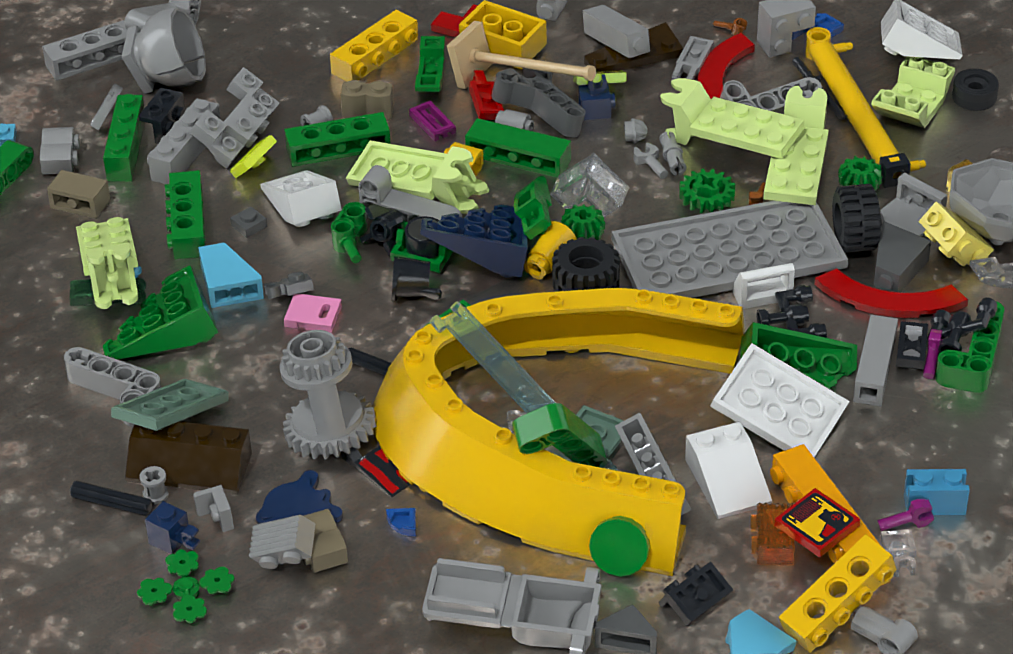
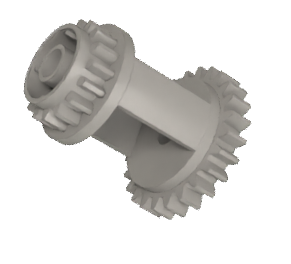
M310 330L298 334L287 344V349L282 351L283 357L280 363V373L283 381L288 386L298 390H306L308 398L300 400L297 407L292 406V413H287V420L283 421V432L288 447H293L294 453L301 451L303 457L312 453L313 459H316L320 454H323L324 459H327L330 454H334L338 458L341 451L350 454L351 447L359 449V442H368L367 435H373V428L376 427L374 408L371 406L370 401H365V396L357 398L356 392L337 391L336 383L343 380L352 368L351 353L344 343H341L340 337H334L330 332Z

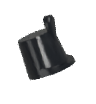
M394 256L391 301L396 302L398 297L441 299L442 291L440 289L429 288L431 262Z

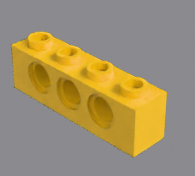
M394 10L330 53L331 74L346 82L351 80L359 81L418 40L417 20L398 10Z
M865 534L779 616L784 632L797 640V643L809 653L816 647L822 646L827 641L830 633L838 626L844 625L849 620L853 611L860 605L866 604L876 589L892 579L897 570L893 556ZM867 572L864 576L857 577L858 574ZM839 593H845L842 597H835ZM817 614H823L820 618H813Z

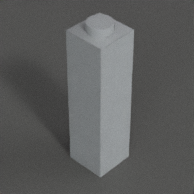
M603 4L582 11L584 33L628 58L650 52L649 32L646 27Z
M870 314L855 380L853 402L882 406L896 341L897 318Z

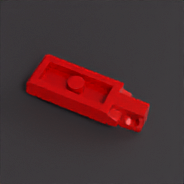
M474 70L473 80L469 82V91L477 116L483 120H496L498 112L500 110L504 111L501 103L494 101L491 97L494 81H487L484 70Z

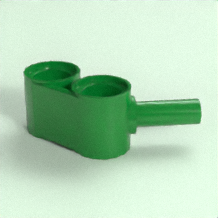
M360 202L346 204L331 224L333 249L339 253H347L353 263H359L362 259L356 248V237H360L367 232L366 207Z

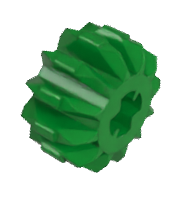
M854 156L853 160L845 159L844 164H841L838 170L839 186L872 184L876 191L882 183L881 165L876 164L875 159L867 160L865 156L863 158Z
M585 204L579 207L573 205L572 209H565V213L562 216L561 223L572 230L576 239L580 237L589 239V237H592L595 240H600L604 234L605 221L602 210H596L594 205L589 207L585 206Z

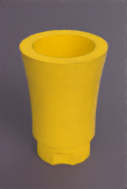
M551 221V226L539 237L534 247L528 253L527 260L524 263L525 271L535 279H543L545 275L551 273L552 257H554L555 250L559 249L562 243L567 244L568 240H577L572 230L560 222Z

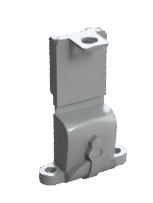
M439 558L436 565L432 568L422 608L423 615L427 618V621L438 620L499 629L501 627H508L512 629V637L521 644L538 647L569 648V654H585L590 646L593 629L599 615L598 604L601 594V584H599L600 569L587 567L584 582L527 574L514 575L511 572H505V568L502 566Z

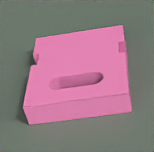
M294 294L284 318V327L296 329L303 327L305 330H324L332 333L342 308V299ZM328 311L327 316L325 318H321L323 312Z

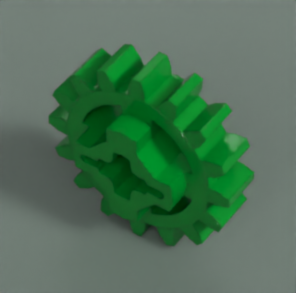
M701 169L699 173L691 171V177L685 175L683 181H680L679 199L683 200L684 206L690 205L691 211L696 208L699 209L700 213H703L705 210H709L710 213L716 209L722 211L724 206L730 207L731 201L735 200V183H732L731 177L724 178V172L716 174L715 169H711L710 172Z

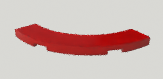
M744 34L734 35L716 46L708 54L701 67L698 81L701 82L710 99L713 97L720 98L723 89V79L728 67L744 56L755 52V44Z
M837 268L816 277L814 284L822 292L839 302L843 300L855 305L857 310L886 317L919 318V315L933 314L937 310H945L951 313L968 306V299L951 284L926 292H890L861 284L849 278Z

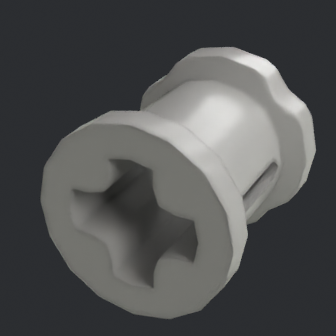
M324 105L318 107L317 111L300 117L301 126L333 121L331 112Z
M157 466L145 468L140 473V482L144 486L143 497L151 499L152 505L161 504L163 501H167L169 497L167 487L164 484L166 473L164 469Z

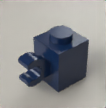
M605 74L601 75L602 79L598 83H594L593 80H587L588 85L578 86V104L586 112L584 120L611 118V108L616 106L615 94L610 93Z
M163 501L145 519L149 544L169 554H174L182 545L194 550L200 543V540L194 537L199 532V529L188 524L187 512Z

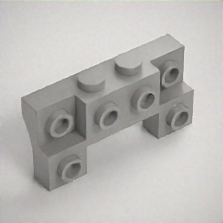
M244 67L226 89L241 100L224 122L209 110H206L189 132L211 151L216 161L226 169L245 146L249 149L258 138L255 135L257 132L260 134L264 132L270 123L267 119L280 103L262 90L260 87L263 81Z

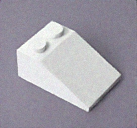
M308 170L260 184L262 191L282 218L296 227L308 225L312 219L319 218L322 220L331 218L335 212L342 211L336 181Z
M741 422L686 435L685 461L717 519L772 505L773 501L754 447Z

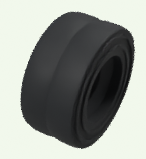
M983 69L963 70L954 78L953 100L958 106L967 110L982 111L989 109L997 101L998 79L994 74Z

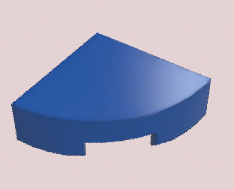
M416 508L386 509L387 521L393 530L402 535L416 537Z

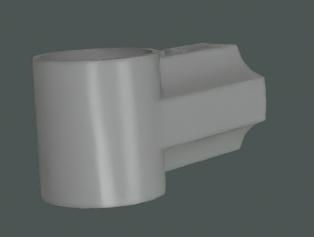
M861 606L851 621V629L877 643L882 654H904L918 637L915 627L907 620L897 619L892 621L867 606Z

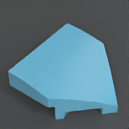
M750 609L730 620L725 642L729 644L730 654H789L794 651L797 640Z

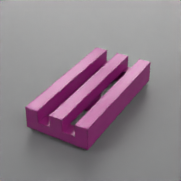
M431 101L409 109V116L434 142L439 140L440 135L445 138L448 137V132L452 135L456 133V126ZM436 119H437L444 127H441V126L436 122Z

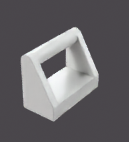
M793 263L740 272L734 282L733 290L738 305L743 307V309L778 303L775 292L793 290L794 265Z

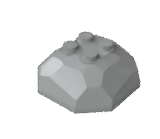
M990 158L953 170L950 187V208L978 234L988 238L989 242L995 245L1013 242V162Z

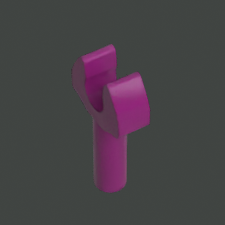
M931 329L928 352L923 377L926 379L934 378L937 359L940 354L938 347L942 341L943 330Z
M916 499L911 501L908 511L879 519L877 522L880 531L910 522L921 528L934 520L929 500Z

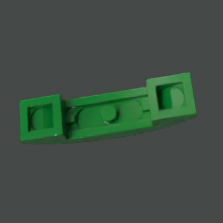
M421 36L418 74H416L415 92L441 91L444 74L445 36Z

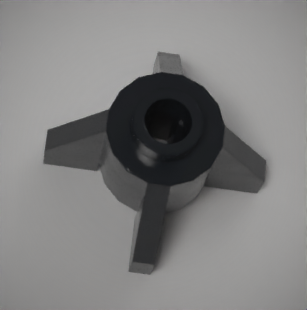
M372 204L365 208L370 220L374 219L370 225V233L361 237L360 240L363 243L374 238L377 241L385 242L383 246L389 256L396 245L397 230L402 229L403 221L407 222V219L398 210H391L377 204Z

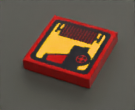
M814 488L776 517L774 526L820 558L860 526L861 519Z

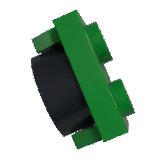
M423 216L412 219L409 222L403 221L402 229L397 230L396 245L390 252L391 261H394V256L431 262L430 271L440 273L453 251L420 234L422 219L431 218L432 222L438 223L439 220L434 217Z

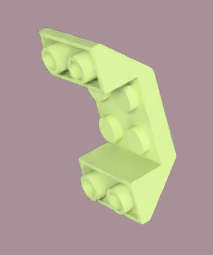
M907 56L900 65L897 84L892 90L881 89L873 98L871 105L879 115L925 128L944 103L955 73V67L948 66L943 62L927 60L923 57Z

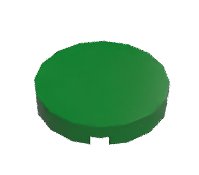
M615 516L607 520L605 519L598 524L591 535L589 548L591 557L599 568L608 574L626 576L640 570L649 556L650 542L642 525L632 518Z

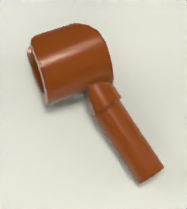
M736 18L733 23L715 20L713 26L731 30L733 35H737L739 33L743 34V31L746 30L747 21L743 18Z
M765 182L761 183L757 192L749 191V205L763 203Z

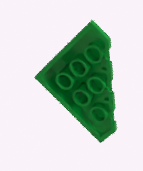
M191 265L167 276L161 282L163 287L160 293L157 295L151 293L140 305L142 310L139 312V316L135 318L130 316L119 327L120 333L117 336V340L108 339L103 345L105 356L118 360L193 346L199 342L204 343L211 340L218 333L216 323Z
M755 322L749 326L741 337L740 359L752 343L828 389L834 387L837 384V380L844 375L848 377L857 369V344Z

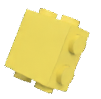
M937 201L918 221L926 229L923 233L934 243L938 242L940 244L938 249L948 258L953 257L963 267L968 264L977 269L994 250L963 219Z

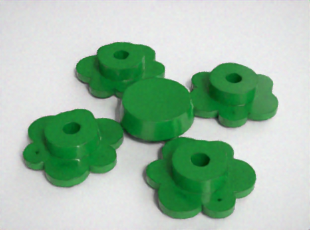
M180 549L176 554L168 555L165 562L169 573H177L182 578L176 580L173 587L171 584L165 583L163 578H156L155 580L145 579L140 584L141 588L137 590V596L142 598L145 605H153L157 602H165L167 595L171 594L173 590L175 596L181 600V602L178 601L173 604L174 619L180 622L194 623L197 618H203L207 614L204 600L202 598L195 599L199 593V588L207 589L209 594L227 593L231 590V583L235 581V577L233 574H229V570L226 567L207 570L205 576L199 582L193 577H186L190 575L191 570L198 569V554L194 551L186 552Z

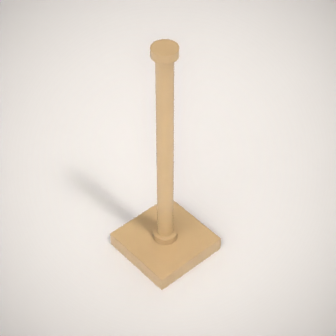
M479 21L472 22L447 45L457 87L466 89L469 86V82L473 80L474 70H484L485 72L493 63L584 77L588 81L594 80L596 76V68L591 65L581 67L490 53L483 23Z

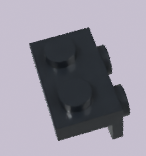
M160 88L140 113V121L152 124L155 144H159L161 138L170 131L173 124L185 113L187 108H185L183 93Z

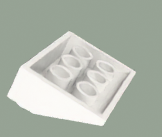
M902 0L893 1L881 21L882 44L885 45L884 49L893 55L899 53L902 56L961 59L962 49L959 32Z

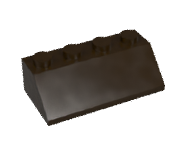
M179 421L156 431L134 424L129 437L125 481L141 483L140 473L145 468L157 466L164 469L166 473L165 486L205 490L222 485L224 493L238 495L252 455L249 429Z

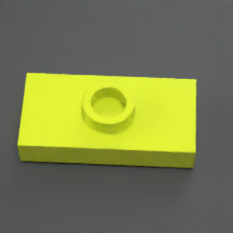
M268 135L259 141L230 169V173L237 178L251 167L254 169L265 160L263 155L277 142L272 135Z

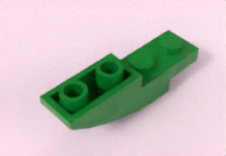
M544 176L537 177L519 190L514 197L515 214L521 219L524 234L530 240L537 235H542L551 226L548 209L552 202L547 180Z

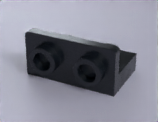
M710 561L702 568L698 564L684 574L686 579L683 582L679 583L675 580L662 590L665 596L658 603L661 607L669 603L687 626L733 591V588Z

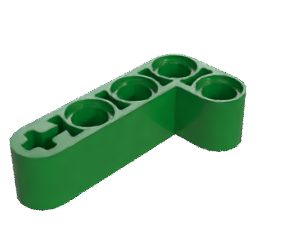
M7 140L0 146V195L31 165L34 158L32 147L11 140Z
M996 301L997 312L995 317L990 319L987 328L973 332L968 353L945 350L939 354L936 370V381L938 384L947 388L975 393L984 392L988 389L1003 325L1005 310L1001 303Z
M561 403L545 405L518 417L512 423L520 453L531 454L549 446H554L574 463L602 468L608 462L600 434Z

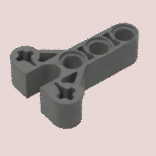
M509 68L496 74L491 94L494 101L531 109L564 136L577 137L580 135L586 112L579 104L552 84L553 72L524 68L522 75H520L513 68Z

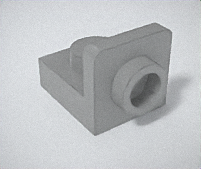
M222 485L193 494L198 516L211 513L213 522L219 521L223 532L234 529L231 508Z

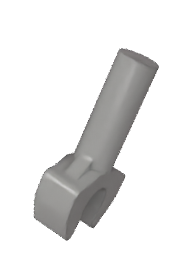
M646 143V153L634 147V162L636 165L648 164L660 179L668 176V171L657 160L659 158V149L655 145Z

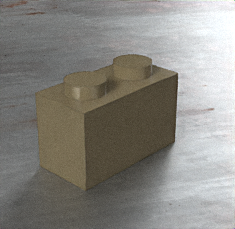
M61 170L47 188L50 208L95 219L98 218L111 200L107 180Z

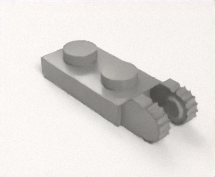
M690 36L676 62L672 80L681 78L682 73L685 72L688 74L686 79L696 81L697 75L708 54L714 48V41Z

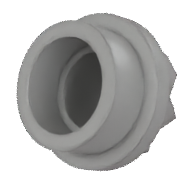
M631 118V121H624L626 142L633 141V144L646 137L648 128L643 121Z

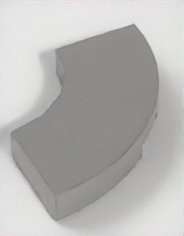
M118 84L112 86L90 123L92 127L99 130L123 87Z

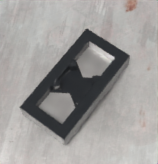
M901 321L896 361L897 367L924 369L928 324Z

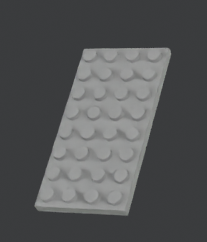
M769 201L612 231L611 236L634 289H645L689 298L734 290V282L738 274L750 270L793 263L795 269L794 278L832 271L836 268H848V258L817 202L816 205Z

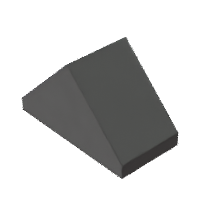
M632 604L596 622L595 647L632 654H657V631Z

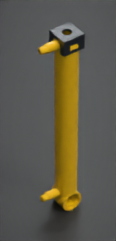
M821 27L809 29L806 34L805 55L808 59L815 62L871 158L875 159L876 164L881 165L883 187L897 186L898 177L903 173L910 175L912 171L925 168V160L909 161L905 153L897 151L838 53L852 50L853 44L851 42L832 44L829 30Z

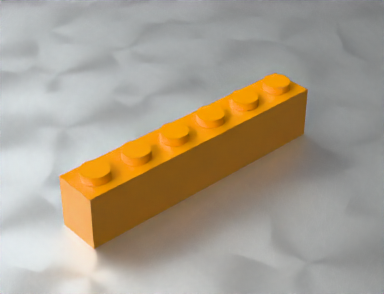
M804 444L773 454L772 468H770L771 478L776 485L779 484L790 504H795L816 488L860 518ZM860 520V526L828 551V555L831 561L836 563L865 534L879 544V542L863 521ZM862 572L857 577L864 576L867 572Z

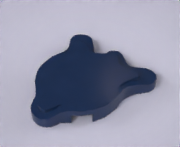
M308 470L297 481L282 484L268 493L262 508L256 514V523L260 524L296 515L304 516L324 509H329L335 523H338L343 518V512L340 507L330 503V490H315L319 482L318 473Z

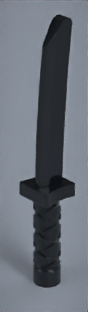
M801 57L793 59L792 63L803 78H815L821 83L822 78L820 75L814 76ZM826 92L829 109L838 119H846V114Z

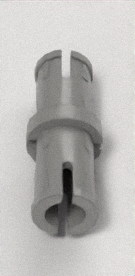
M669 131L670 138L667 132H664L659 137L663 147V158L668 162L673 175L677 176L676 169L679 175H682L687 169L682 157L683 150L677 144L673 132Z

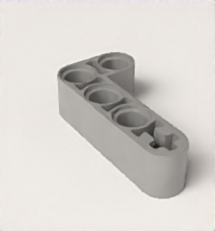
M169 0V3L132 9L126 15L125 28L128 30L129 27L137 25L141 31L150 16L161 10L174 7L183 9L192 19L194 25H196L201 0Z
M807 77L750 96L742 83L731 80L724 84L720 98L784 114L786 95L792 87L799 86L803 91L802 96L804 98H811L815 90L818 88L822 89V85L817 79Z
M380 165L373 166L358 186L359 202L365 207L377 204L391 210H398L405 215L407 222L423 216L441 220L442 215L458 213L459 217H462L461 212L454 206L392 189L391 175L386 168Z
M81 347L71 348L64 354L69 382L120 400V404L161 388L160 377L155 372ZM123 421L127 426L134 427V424Z

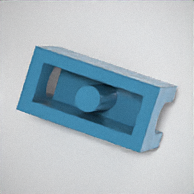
M907 469L904 488L906 511L909 510L911 501L927 499L932 506L931 511L933 515H966L970 491L969 485H965L966 469Z

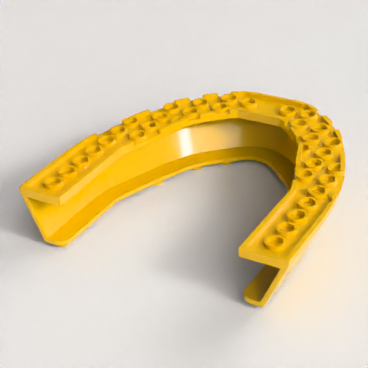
M629 288L532 293L499 297L473 304L426 325L416 331L389 366L372 407L374 408L376 427L373 428V435L378 440L387 459L393 462L399 469V474L408 483L418 485L419 489L423 492L430 493L443 501L444 507L476 524L485 523L493 528L521 538L522 543L594 561L591 557L589 544L591 535L598 524L605 519L607 520L615 516L632 518L642 525L650 542L649 556L640 570L673 576L686 534V525L680 524L682 507L685 500V489L681 484L659 478L570 462L545 449L531 454L520 453L516 437L509 429L501 428L472 411L457 397L445 379L451 376V371L461 367L468 369L485 362L486 357L500 354L501 357L547 355V351L563 350L568 353H575L581 349H588L589 353L611 352L731 374L737 365L741 351V337L745 333L743 307L645 289Z

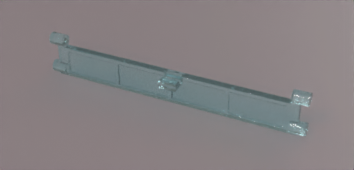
M458 301L450 308L453 311L452 314L443 320L438 315H435L429 323L439 333L447 328L526 413L555 403L469 310ZM607 458L608 462L602 468L618 471L617 467Z

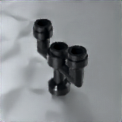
M799 285L793 290L775 292L781 312L769 314L766 309H758L756 312L757 323L770 326V324L786 322L787 330L827 338V330L824 323H813L808 328H798V326H803L805 322H809L808 308L801 304L813 301L810 285ZM792 302L798 303V304H795V305H790V303H792Z
M983 298L977 306L976 312L978 315L974 321L964 311H958L951 316L945 310H937L933 314L930 323L931 329L943 330L942 341L938 347L939 353L945 350L962 351V346L959 343L960 338L967 336L968 333L987 328L990 319L994 318L997 312L996 301L992 298Z

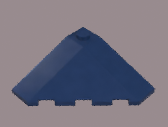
M495 205L494 210L490 213L486 212L484 208L469 210L468 215L464 218L459 217L458 213L442 215L438 223L432 222L431 218L422 219L421 235L495 273H499L503 277H522L528 248L527 236L524 234L521 219L515 214L514 206Z

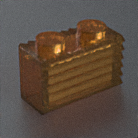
M759 502L756 514H751L750 532H756V536H751V554H757V565L794 564V539L774 526L775 518L791 507V503L786 505L785 503L762 504Z

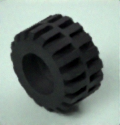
M872 184L837 186L832 202L833 227L835 236L844 253L876 250L881 238V213L878 196Z
M580 237L577 240H568L567 244L562 243L559 249L555 250L554 257H552L553 289L559 292L619 288L620 257L618 251L614 250L613 245L605 244L606 241L601 239L595 240L592 237H589V239Z

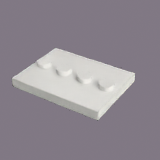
M751 343L713 399L710 407L735 422H741L742 426L784 451L804 444L815 458L850 401Z

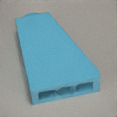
M226 243L198 247L201 270L211 308L264 299L261 275Z

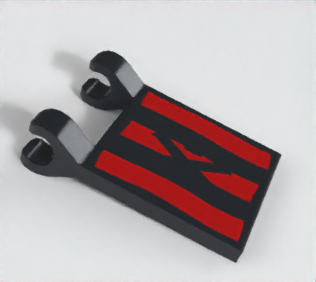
M380 445L364 456L354 447L350 448V454H342V459L354 466L390 497L395 496L411 485L399 474V469L393 462L387 459Z

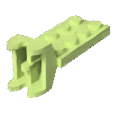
M678 78L672 80L671 86L681 92L678 94L669 92L660 95L662 103L673 108L675 128H668L665 131L669 138V131L673 132L677 143L687 145L691 138L696 136L782 159L805 128L804 119L717 97L710 99L701 82L691 79Z
M794 86L788 91L784 115L804 119L805 128L782 159L771 156L764 189L765 200L816 205L829 131L825 129L827 94L823 89L818 88L815 90L811 98H804L802 96L803 91L799 86Z
M370 140L346 176L349 185L359 186V183L373 166L380 165L389 171L392 189L430 200L436 197L441 203L456 207L462 214H467L469 210L479 209L474 200L468 199L471 195L489 193L488 185L475 177L469 165V162H473L471 152L454 146L446 154Z
M114 217L110 218L107 222L96 223L90 221L77 226L76 231L84 275H90L95 305L101 309H108L112 305V301L117 299L122 300L127 305L134 304L138 300L134 268L138 267V261L128 218Z

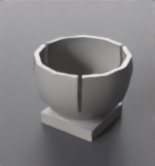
M174 7L161 10L150 16L141 31L137 25L128 28L121 57L144 94L152 92L156 82L175 88L191 86L201 81L206 73V59L202 58L205 56L200 35L194 22L183 9Z

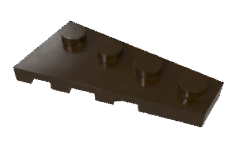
M665 22L648 29L650 52L628 58L606 46L584 55L585 66H594L596 72L627 70L679 58L684 48Z

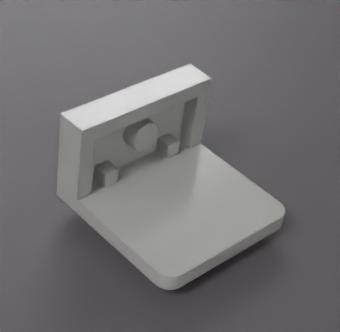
M903 173L898 177L896 198L880 210L881 224L885 221L923 237L925 235L923 232L926 229L918 221L936 201L946 207L947 194L907 173Z

